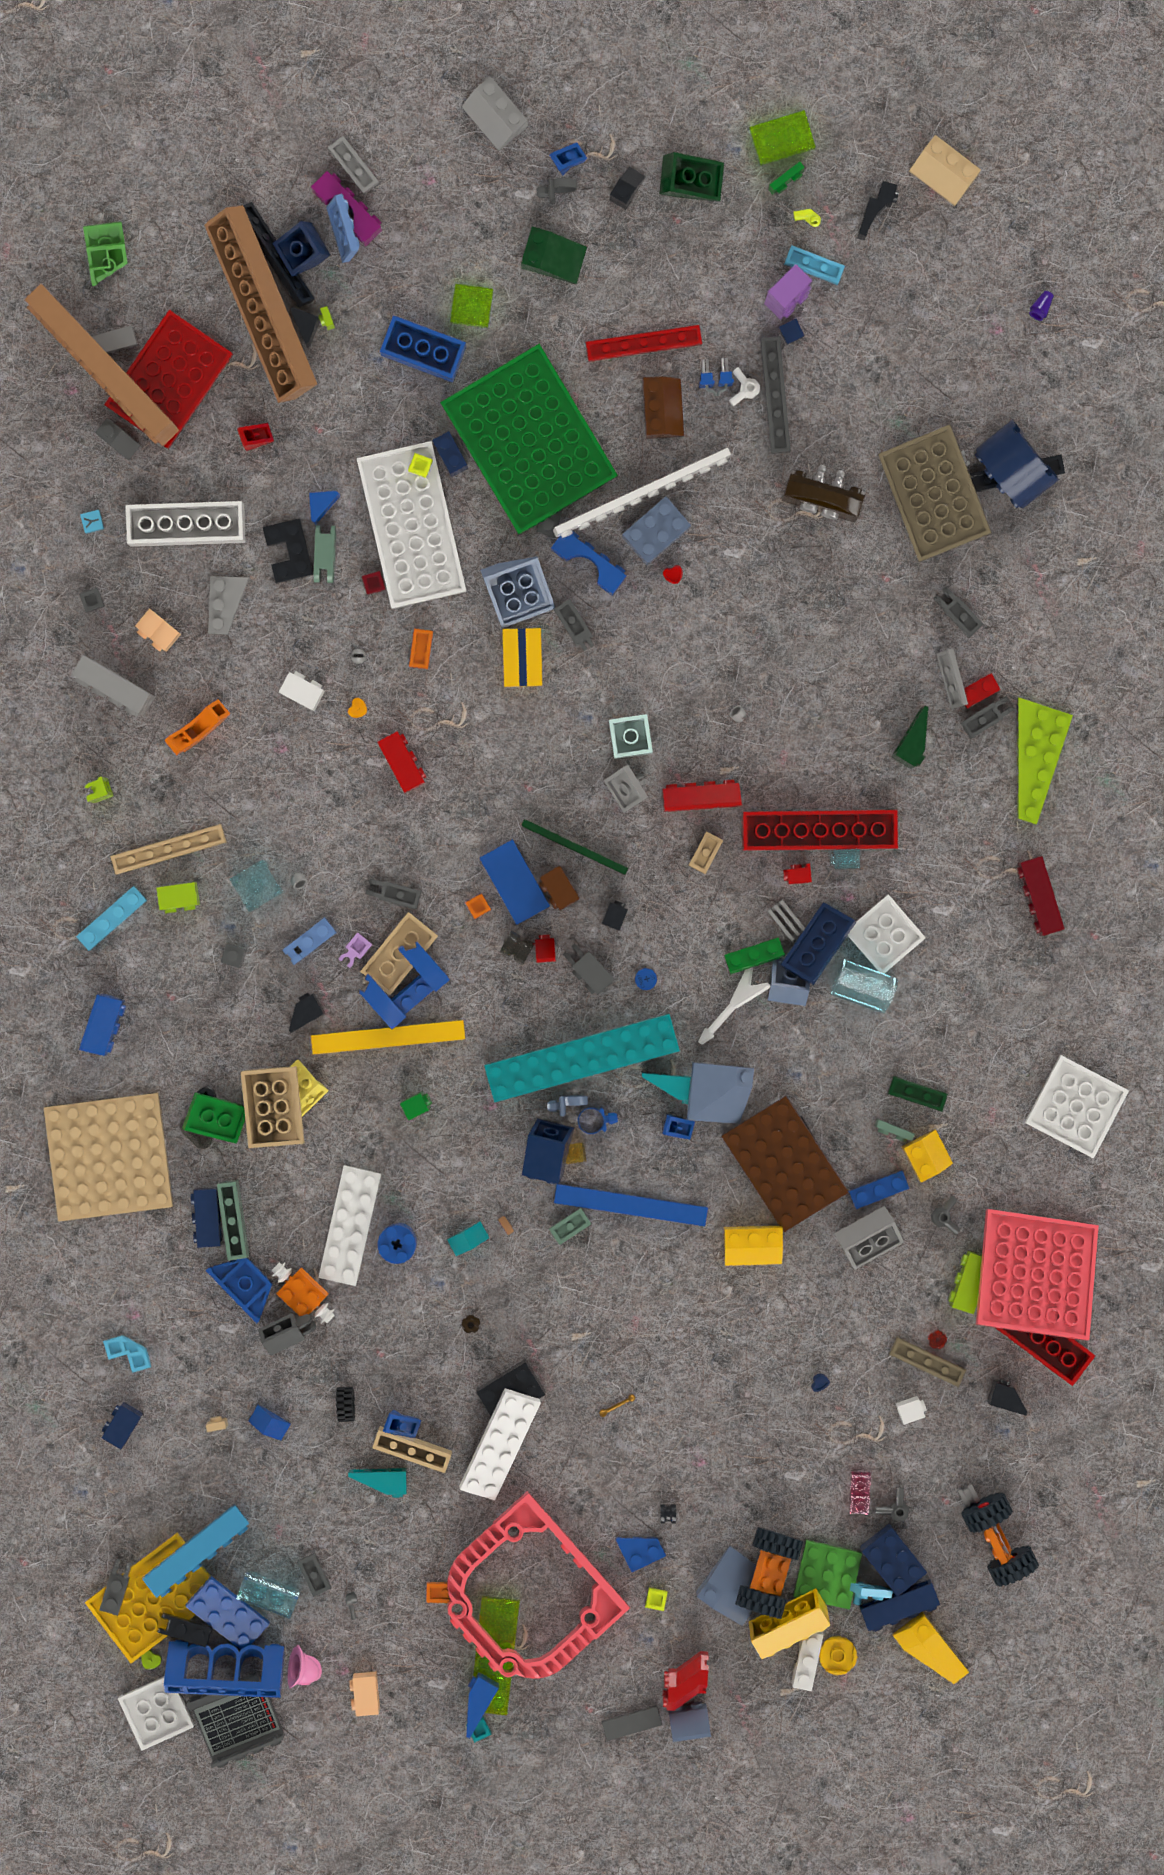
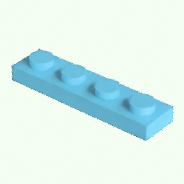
M133 886L76 937L90 951L141 907L147 899Z

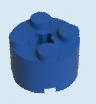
M403 1223L387 1226L379 1236L378 1252L389 1263H405L413 1256L417 1247V1238L414 1231ZM399 1239L402 1246L397 1248L392 1241Z

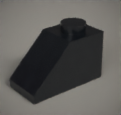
M629 166L610 193L609 200L626 210L646 176Z
M306 993L298 998L300 1001L296 1003L289 1027L290 1033L325 1014L315 994L309 995V993Z
M999 1379V1381L993 1380L987 1400L988 1404L1027 1416L1028 1412L1015 1388L1010 1385L1011 1382L1004 1379Z

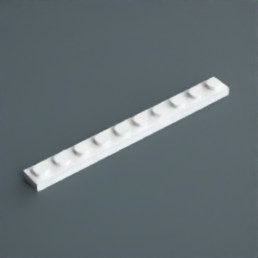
M728 448L556 526L553 532L556 538L559 536L565 538L573 533L572 530L578 527L582 530L590 526L589 522L594 520L597 522L607 518V514L611 512L617 514L625 509L624 506L631 504V506L642 502L641 498L646 496L652 498L658 495L659 490L663 488L669 490L675 487L676 482L683 480V482L689 481L698 472L704 474L710 471V467L715 464L721 466L727 463L731 453Z

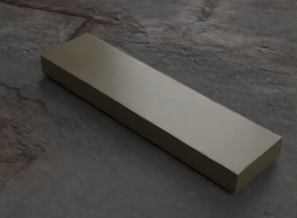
M896 1337L889 1352V1355L959 1387L966 1372L965 1368L899 1337Z

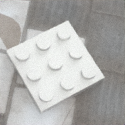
M889 894L859 918L848 934L852 942L881 975L885 974L925 939V936Z
M165 1676L118 1697L141 1751L195 1726L181 1693H165L163 1686Z

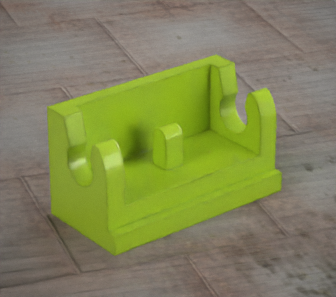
M101 776L98 777V780L85 785V788L91 787V790L94 792L86 796L88 802L96 803L114 796L108 778Z

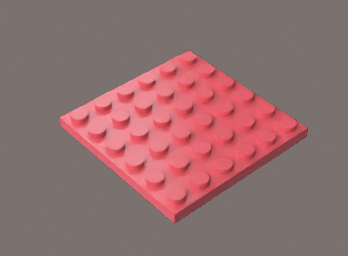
M987 1209L976 1325L1089 1340L1099 1225Z

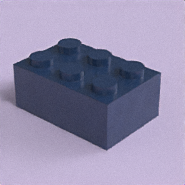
M890 1523L859 1546L862 1553L897 1597L927 1574L925 1567Z

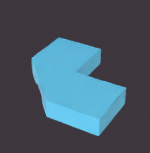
M121 1335L103 1341L108 1360L127 1354L132 1373L151 1367L147 1349L131 1339Z

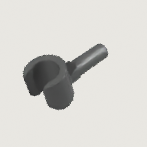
M354 1591L346 1595V1604L349 1606L352 1620L356 1619L353 1604L358 1602Z

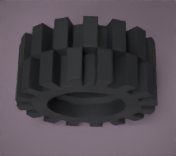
M353 1386L337 1387L336 1408L338 1422L355 1421Z

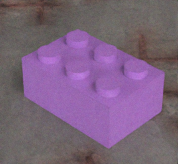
M795 264L768 291L764 304L780 320L784 316L788 318L794 312L796 304L799 303L801 305L808 298L812 280Z

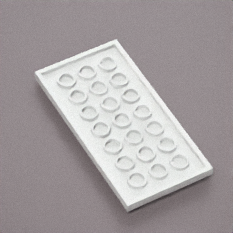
M432 441L357 458L391 608L395 609L467 592ZM414 453L433 459L427 478L408 472Z

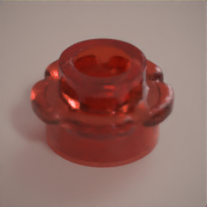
M934 1331L928 1337L929 1345L933 1349H942L947 1342L946 1335L942 1331Z

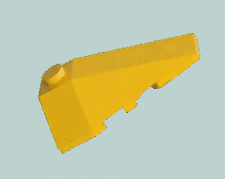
M923 1611L892 1634L904 1651L953 1684L969 1673Z

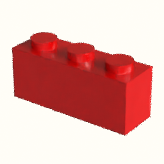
M396 731L377 742L405 794L425 783L424 778H426V775L421 767L417 768L415 764L417 758L412 750L408 751L406 747L408 741L404 734L400 735Z

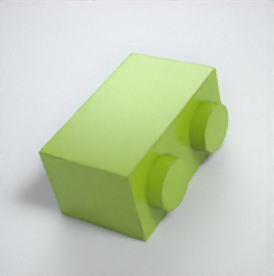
M197 882L156 888L159 910H165V914L177 912L176 908L183 907L184 911L195 910V906L200 905Z

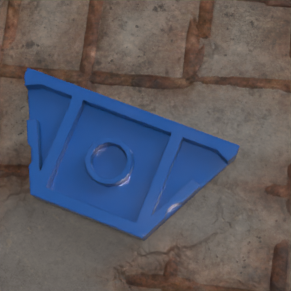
M248 1257L209 1267L206 1272L257 1324L260 1321L273 1283Z

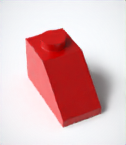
M550 934L538 935L539 939H535L536 963L556 961L554 938H550Z

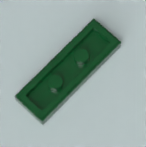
M896 1076L892 1077L887 1092L889 1095L941 1112L948 1096L947 1093Z

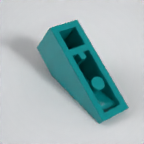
M642 1072L644 1079L676 1099L682 1100V1104H688L691 1077Z
M407 1468L350 1469L348 1472L349 1478L386 1495H392L393 1498H400L407 1494Z

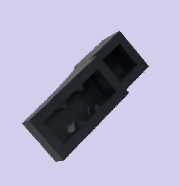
M883 181L877 199L869 198L857 239L865 241L868 230L876 217L886 207L890 208L892 203L897 202L899 192L896 189L898 185Z

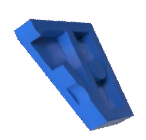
M658 1537L616 1538V1542L631 1572L639 1570L666 1556Z

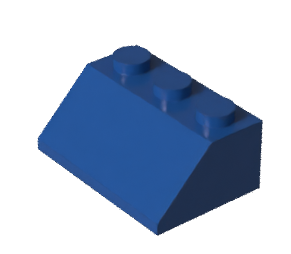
M104 993L97 994L79 1050L102 1056L112 1052L114 1046L112 1039L114 1034L117 1035L120 1028L118 1023L119 1017H123L126 1010L125 1000Z

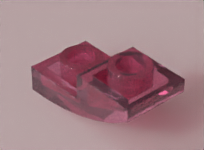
M851 1472L850 1513L869 1514L871 1473Z

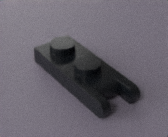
M162 1613V1618L168 1619L166 1629L158 1628V1633L207 1647L213 1627Z

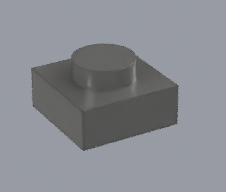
M98 588L79 594L86 613L105 607Z

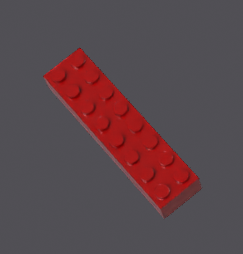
M898 810L742 812V851L898 849Z

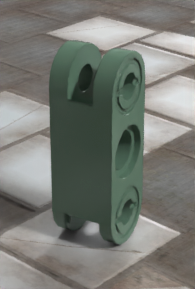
M316 525L314 583H320L321 569H327V583H334L336 526H331L330 534H322L321 526Z

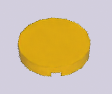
M830 1637L821 1645L820 1663L828 1673L844 1675L853 1669L856 1664V1648L846 1637Z

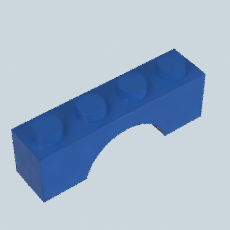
M574 531L565 538L559 536L551 550L566 562L576 557H583L592 561L597 567L599 574L597 585L613 596L626 579L625 570L617 564L613 566L609 563L610 559L603 553L599 555L593 551L595 548L587 541L585 543L581 542L578 539L579 535Z

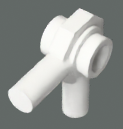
M739 367L736 368L733 374L740 381L741 388L740 392L729 400L732 406H735L744 398L753 399L760 392V385L757 381L751 378L747 379Z

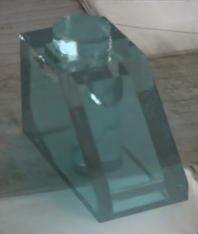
M860 849L833 850V854H830V865H833V869L860 868Z

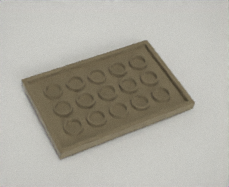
M950 424L878 454L919 562L992 533Z

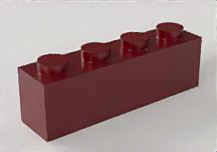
M1043 856L1019 862V867L1016 868L1019 879H1023L1024 886H1022L1024 896H1028L1030 902L1027 906L1030 915H1034L1035 918L1033 926L1036 934L1039 933L1040 936H1046L1065 930Z

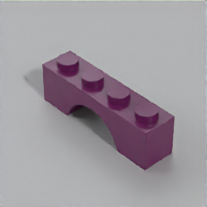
M326 171L311 186L312 192L325 205H328L335 195L343 194L344 200H347L348 206L354 214V235L366 247L382 232L381 221L375 215L371 216L367 212L368 208L362 201L357 202L353 198L355 195L348 187L343 188L340 184L341 180L336 174L333 173L331 175Z

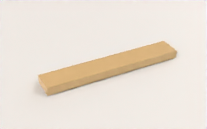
M222 824L110 857L115 874L118 875L224 844L227 841Z

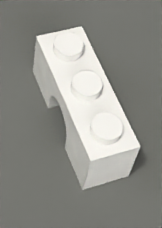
M817 1632L808 1639L799 1641L798 1660L794 1665L791 1679L793 1688L812 1691L823 1632Z

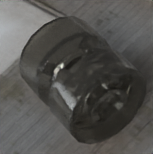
M511 930L500 952L506 956L514 955V960L523 965L535 943L527 938L521 940V936Z

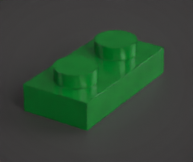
M798 162L769 184L768 190L772 195L776 192L780 194L787 189V184L792 180L793 182L798 181L803 176L802 173L805 168L803 164Z

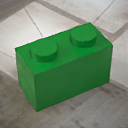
M421 1091L403 1100L400 1106L409 1121L429 1111L432 1101L427 1093L424 1094Z

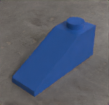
M480 1672L476 1677L473 1676L468 1684L470 1688L466 1737L469 1739L499 1689V1683Z

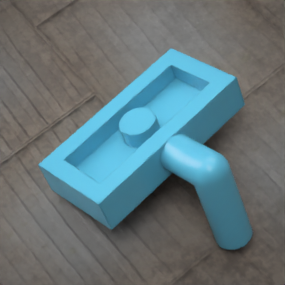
M859 1581L858 1583H851L850 1591L855 1593L853 1600L855 1605H860L861 1599H868V1596L876 1600L892 1598L893 1591L882 1585H870Z

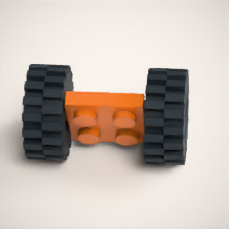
M1003 1492L995 1493L994 1495L990 1494L988 1497L981 1498L980 1502H974L970 1507L963 1509L964 1511L961 1512V1515L969 1531L976 1533L985 1529V1539L988 1543L991 1542L995 1558L987 1565V1568L996 1586L1013 1584L1024 1577H1028L1030 1573L1038 1569L1039 1563L1031 1547L1021 1546L1012 1550L999 1523L1009 1518L1013 1510Z
M757 1527L752 1546L762 1550L751 1586L740 1585L735 1604L754 1612L781 1619L787 1600L779 1596H781L791 1559L799 1560L804 1541Z

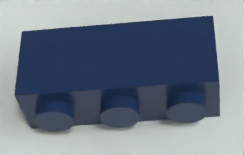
M217 1187L197 1188L191 1194V1205H194L195 1213H192V1223L196 1224V1232H193V1241L197 1243V1248L219 1247L223 1243Z

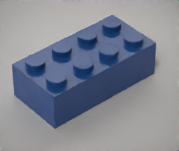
M393 315L380 349V354L385 358L453 383L467 346L464 341Z

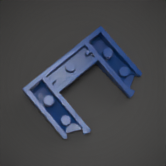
M415 942L416 948L405 951L404 946L398 948L420 975L391 999L369 974L365 977V980L369 981L365 992L359 990L363 998L391 1029L406 1018L405 1014L433 990L436 992L450 980L448 975L418 942Z

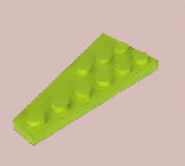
M1018 697L1017 819L1037 825L1073 715Z

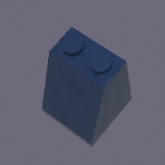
M537 1118L528 1135L522 1175L529 1179H538L549 1184L559 1185L564 1174L574 1127Z

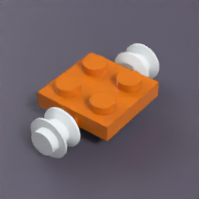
M279 1262L271 1270L274 1273L272 1277H279L278 1283L284 1281L286 1283L276 1294L299 1316L309 1315L313 1310L317 1309L315 1318L321 1317V1324L324 1321L328 1323L335 1316L332 1313L335 1309L329 1310L327 1308L328 1303L322 1305L320 1303L329 1293L302 1267L293 1276L289 1277L292 1268L286 1269L284 1267L285 1262L283 1264Z

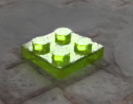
M455 283L450 323L488 328L494 290Z

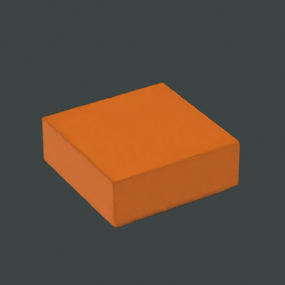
M482 893L465 902L474 919L491 910Z

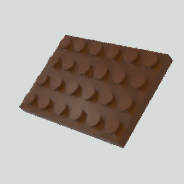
M787 1095L721 1136L779 1226H782L783 1232H786L849 1193Z

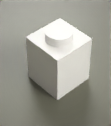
M917 1396L895 1403L903 1425L925 1418L926 1406L924 1401H920Z

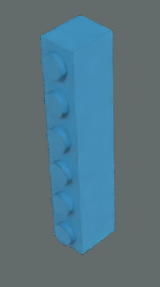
M234 1504L143 1576L142 1580L156 1598L160 1595L164 1597L171 1591L170 1587L173 1584L179 1585L187 1578L185 1575L188 1572L198 1570L202 1566L201 1562L203 1560L213 1558L217 1554L216 1550L218 1548L228 1546L233 1541L231 1539L233 1536L243 1534L248 1529V1520Z

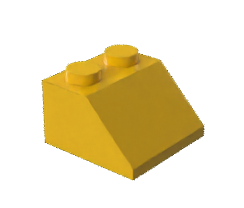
M936 1129L901 1146L921 1183L938 1175L953 1164Z

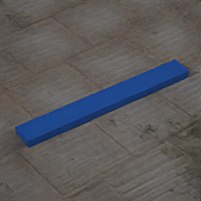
M557 1184L554 1203L704 1227L708 1207L563 1184Z

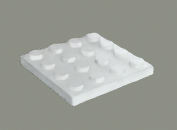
M1060 1055L1025 1123L1094 1159L1129 1090Z

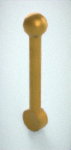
M631 1394L628 1396L627 1399L613 1405L612 1407L606 1410L601 1409L599 1414L601 1417H605L608 1412L626 1404L629 1401H635L636 1397L635 1395Z

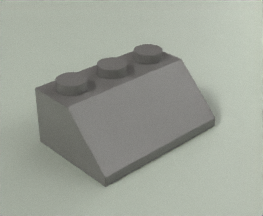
M491 76L481 83L462 105L463 110L498 151L528 127V120Z
M885 1206L876 1209L873 1213L858 1219L853 1224L835 1233L854 1270L904 1243L894 1220Z

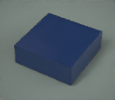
M797 319L779 327L786 345L805 336Z

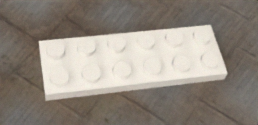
M346 1165L343 1166L318 1278L356 1286L382 1173Z
M504 1389L459 1485L460 1490L492 1500L496 1499L541 1404L540 1399Z

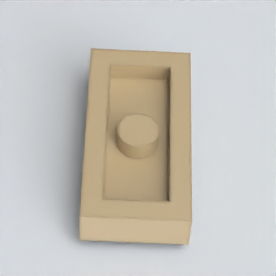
M706 831L688 866L706 874L723 840Z

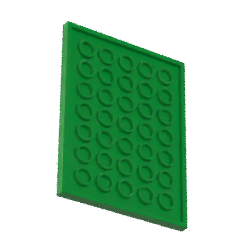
M540 344L440 402L518 535H521L618 477Z

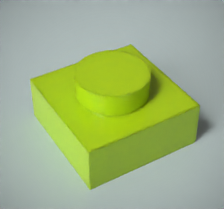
M328 307L320 308L322 314L318 316L322 326L326 325L328 330L334 329L335 326Z

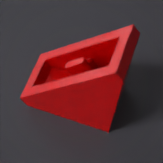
M268 423L237 428L246 451L274 441Z

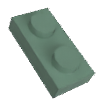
M877 1119L874 1125L878 1128V1132L889 1135V1132L896 1135V1139L906 1142L907 1139L912 1141L915 1135L913 1132Z
M579 1208L550 1227L549 1230L558 1244L561 1245L591 1225V1222L582 1208Z

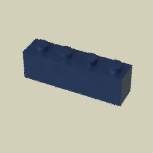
M928 1579L910 1586L898 1597L893 1592L892 1598L874 1599L859 1605L868 1631L876 1632L883 1629V1626L887 1624H898L901 1622V1619L906 1617H917L922 1611H933L940 1605L932 1581Z

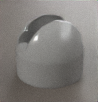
M358 648L352 651L351 659L355 664H362L366 661L367 656L364 650ZM354 654H363V658L354 657Z
M738 705L730 711L729 716L735 722H742V718H746V712L742 706Z
M296 872L295 876H291L290 881L294 889H301L307 884V879L302 873Z

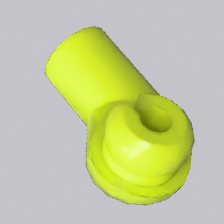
M812 209L793 211L794 221L805 220L813 227H818L821 223L820 216Z

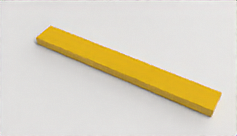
M464 1020L398 1026L393 1029L388 1027L311 1035L312 1053L323 1054L465 1039Z

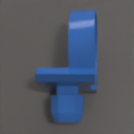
M602 1106L600 1109L595 1107L585 1108L578 1116L579 1128L587 1134L598 1133L601 1129L606 1132V1123L610 1125L618 1122L617 1113L613 1112L605 1115ZM587 1109H595L603 1117L601 1128L593 1133L584 1131L579 1125V1117Z

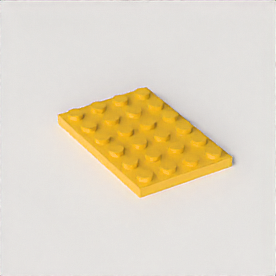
M178 1532L131 1567L130 1579L118 1616L99 1610L106 1586L85 1601L87 1607L130 1663H133L167 1637V1635L157 1632L158 1628L166 1629L168 1619L162 1618V1613L187 1620L195 1616L186 1607V1603L210 1577V1574L202 1565L195 1572H188L185 1575L187 1578L179 1585L173 1584L170 1587L171 1591L164 1597L160 1595L157 1598L142 1580L143 1576L185 1544V1541Z

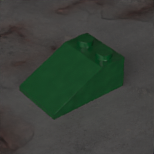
M677 152L665 154L662 161L659 194L677 198L720 202L724 162Z
M532 226L521 261V269L577 285L587 247L550 231Z
M926 705L920 708L891 756L910 769L920 766L925 758L923 753L926 746L929 709Z

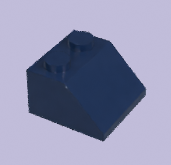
M300 221L273 243L291 276L316 267L331 255L312 222Z

